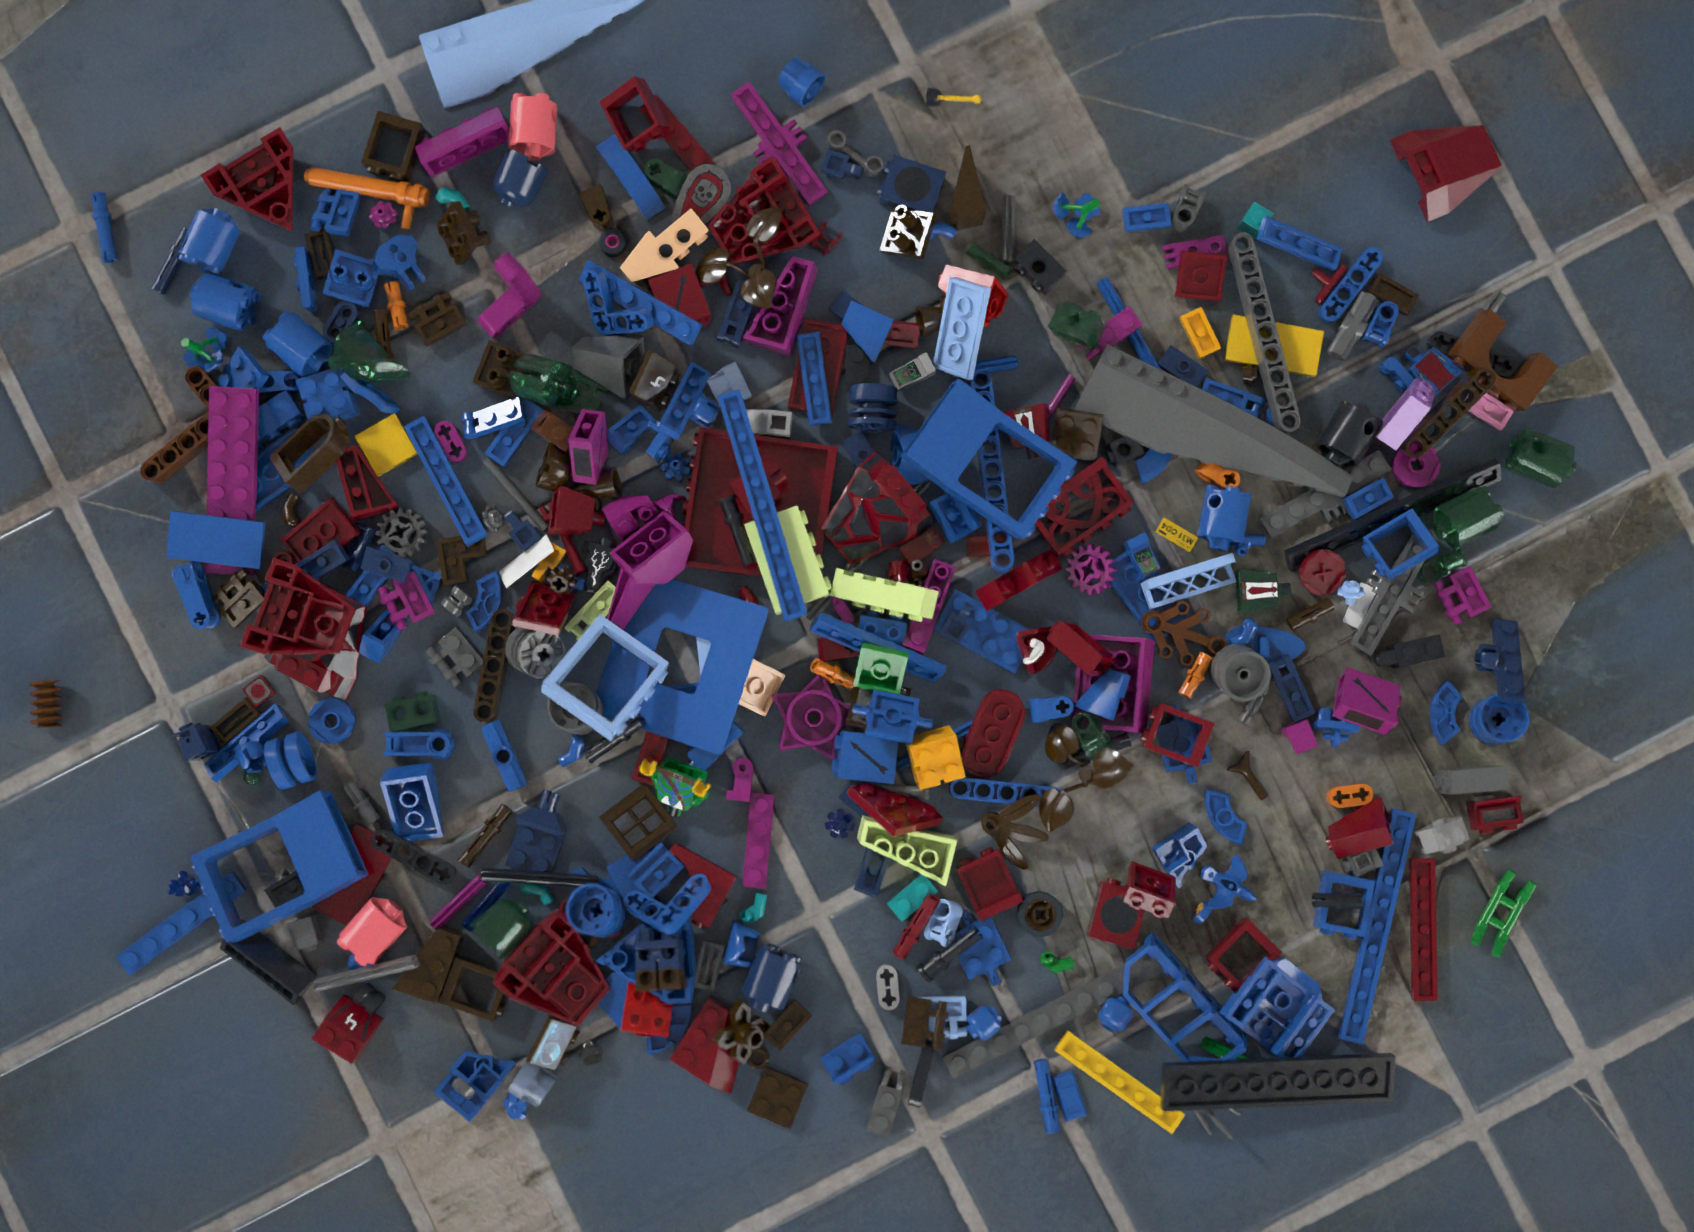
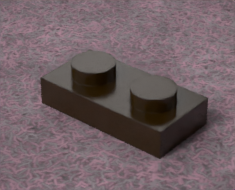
M794 999L763 1033V1036L776 1049L781 1051L812 1017V1014Z

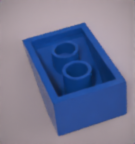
M432 762L386 769L380 784L394 833L408 841L443 837L444 830L438 785Z

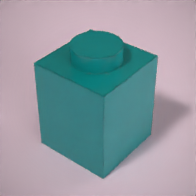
M1253 202L1237 229L1243 233H1248L1253 239L1257 240L1262 218L1266 216L1272 218L1274 213Z

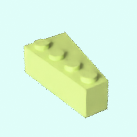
M836 568L830 596L851 600L852 606L865 608L866 604L871 605L870 610L884 613V609H890L889 614L903 617V614L907 613L909 614L908 619L922 622L923 617L933 618L939 591Z

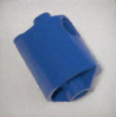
M219 209L197 210L178 251L180 254L178 259L190 265L199 264L201 265L200 270L219 275L224 270L241 230L234 222L232 216Z
M206 272L193 284L189 297L192 300V312L196 317L237 331H243L248 324L253 325L256 321L257 313L254 311L261 292L252 286Z
M283 312L274 328L268 329L263 335V339L266 341V349L280 357L283 363L302 378L322 372L330 364L333 343L314 327L303 321L296 313Z
M1206 485L1196 537L1209 541V548L1218 551H1227V548L1232 545H1242L1252 494L1240 492L1239 488L1226 486L1225 490H1219L1220 488L1217 486Z

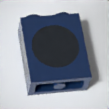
M894 155L892 162L887 161L884 174L887 175L885 183L880 182L877 196H880L879 204L890 208L905 205L909 210L934 213L946 178V171Z

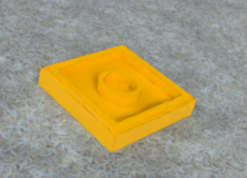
M395 413L355 435L358 444L378 477L418 455Z

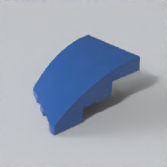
M464 1051L449 1069L450 1073L435 1089L434 1094L466 1121L471 1123L504 1082L516 1063L511 1060L507 1061L494 1058L493 1056ZM457 1077L466 1082L475 1091L470 1099L464 1098L452 1087V1083Z

